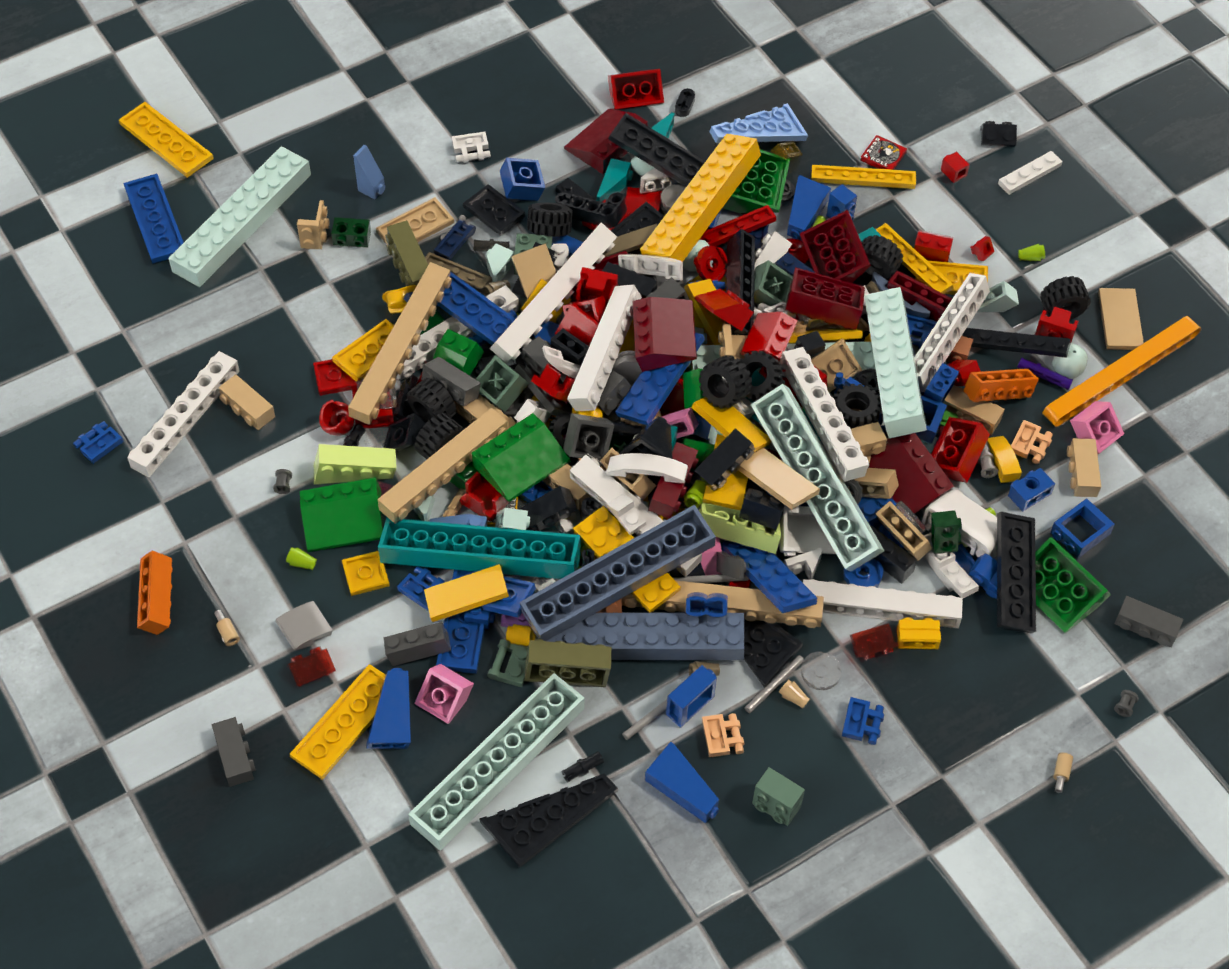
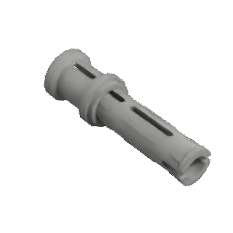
M986 442L978 463L982 469L981 476L992 478L997 475L998 469L994 465V455L990 452Z

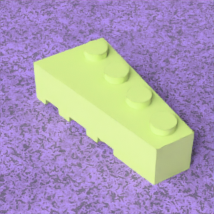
M319 444L313 465L314 484L352 482L374 477L377 480L393 479L396 471V450Z
M704 502L699 507V512L716 537L776 554L781 538L780 523L777 530L739 518L740 510Z

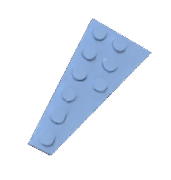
M788 103L783 104L781 108L773 107L771 111L764 110L747 115L742 120L740 118L734 119L732 123L724 122L711 126L709 131L716 143H720L726 134L756 138L758 142L806 141L808 137Z

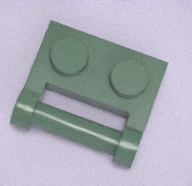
M501 639L498 644L499 650L494 664L489 669L487 676L496 681L523 687L528 647L511 644L508 640ZM506 651L511 652L512 654L505 673H501L499 670Z

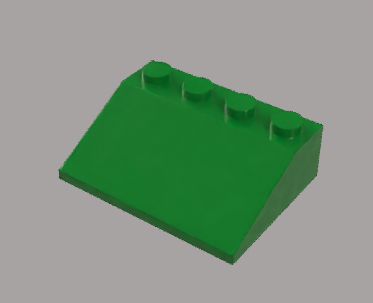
M760 150L761 156L728 199L724 209L737 213H749L769 205L774 213H778L790 158Z
M534 413L472 452L474 468L508 502L570 462V458L552 433Z
M376 477L300 491V508L308 552L374 541L381 538L384 521L383 513L379 510L378 498L382 495Z
M1052 537L1035 552L1036 605L1065 633L1094 612L1111 596L1109 591Z

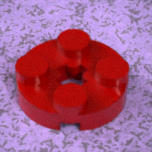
M705 246L699 251L697 257L694 258V266L702 280L711 279V281H719L726 274L725 263H727V256L722 248Z

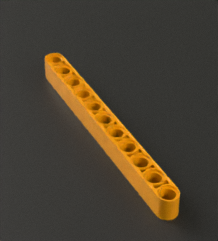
M1185 316L1050 403L1043 410L1042 414L1055 427L1060 426L1095 401L1100 400L1195 338L1200 333L1201 327L1190 317Z

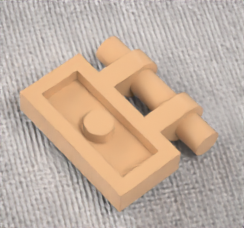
M1023 420L1011 447L1016 455L1027 459L1029 453L1034 456L1032 462L1039 464L1046 454V448L1052 442L1053 434L1047 431L1043 435L1039 433L1041 430L1040 426ZM1035 441L1040 443L1039 447L1033 445Z
M723 714L702 717L709 757L730 755L729 747H734L736 754L744 753V740L739 731L741 725L740 721L737 720L736 714H729V721H724ZM726 730L732 732L731 738H727Z

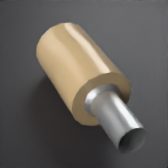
M221 610L215 611L214 614L218 620L216 626L223 642L227 646L237 644L240 638L231 620L224 618Z
M1059 753L1057 756L1053 776L1057 780L1055 792L1062 793L1064 782L1069 781L1073 756L1068 753Z

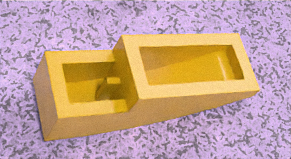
M1004 436L988 438L987 443L990 452L994 455V465L998 469L1000 483L1020 480L1022 471L1007 439Z

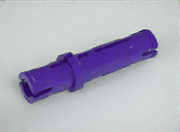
M1023 357L1017 366L1018 369H1029L1035 376L1069 390L1073 379L1042 367L1040 363L1035 364Z

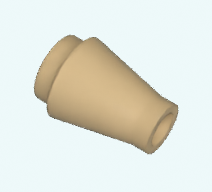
M789 679L779 691L782 694V698L800 706L802 709L810 700L799 686Z

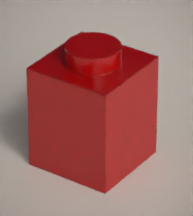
M956 151L943 158L941 171L955 183L967 176L970 164Z

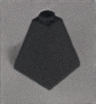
M658 416L620 454L642 453L673 459L671 425L667 423L665 418Z

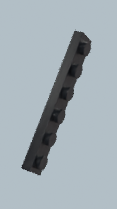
M966 328L962 334L964 337L973 339L971 347L1066 358L1071 345V341L1068 338Z

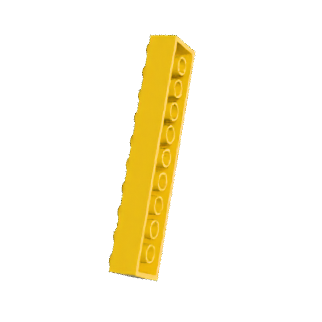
M726 134L640 248L641 254L668 257L683 262L761 156L757 139Z

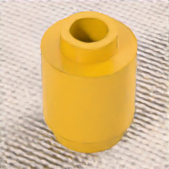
M513 624V626L508 625L506 640L511 644L529 646V641L536 639V634L531 626Z

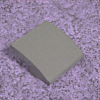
M314 601L300 605L276 618L277 625L294 651L312 646L314 640L330 636L333 631Z

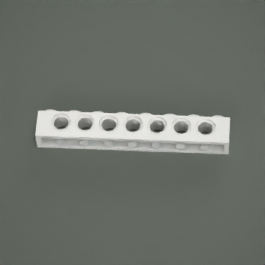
M968 274L915 355L914 359L920 392H925L941 364L946 361L989 294L990 290L985 275Z
M506 285L486 296V298L507 313L510 310L515 311V313L519 310V298ZM453 316L420 335L419 343L413 346L412 355L409 360H405L404 369L400 375H397V378L402 380L405 377H409L417 370L423 368L424 364L433 360L437 345L447 329L467 338L473 337L476 333Z
M803 347L782 352L780 364L786 369L784 373L842 480L846 482L864 477L869 467V461L860 450L859 443L855 441L851 428L846 425L842 412L836 407L834 398L827 391V386L822 382L818 369L812 364L810 355L806 353Z
M219 351L209 360L206 367L199 371L194 381L188 384L186 390L176 398L175 403L164 412L163 417L153 425L150 432L142 437L138 446L130 451L127 458L132 469L147 477H150L217 399L220 395L219 387L239 373L236 359Z

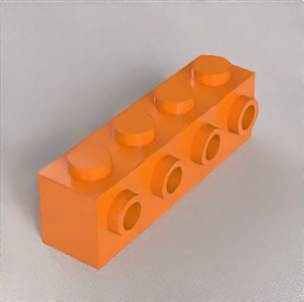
M1029 369L971 372L963 392L973 402L1030 398L1039 378Z
M153 550L140 558L137 628L158 635L169 628L171 622L170 597L173 568L171 557Z

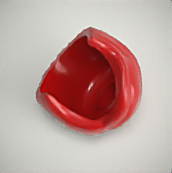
M333 400L326 402L321 408L319 416L322 430L334 436H343L349 433L354 426V418L349 417V405Z

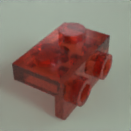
M889 623L850 634L856 658L863 657L864 660L876 657V652L882 651V654L893 652V647L899 646L898 642L894 641Z
M321 646L309 650L310 655L303 657L300 654L290 658L291 662L287 665L291 670L297 687L336 671L327 648L321 649Z

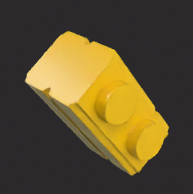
M910 617L899 620L897 625L898 649H939L941 643L940 621L933 620L932 618L914 620Z

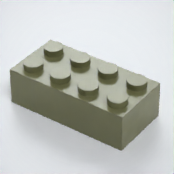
M408 221L387 226L385 238L388 245H386L389 256L392 255L394 258L392 261L395 269L400 271L399 277L401 282H405L406 286L418 285L428 267V263Z
M541 639L530 640L526 656L525 681L545 682L555 673L569 685L606 687L611 670L612 647L602 644L586 645L584 643L571 644L563 641L547 642Z

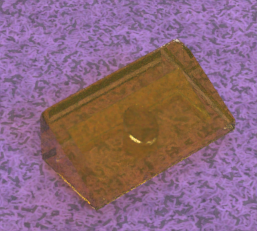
M793 141L779 143L770 151L785 159L802 156L801 151Z

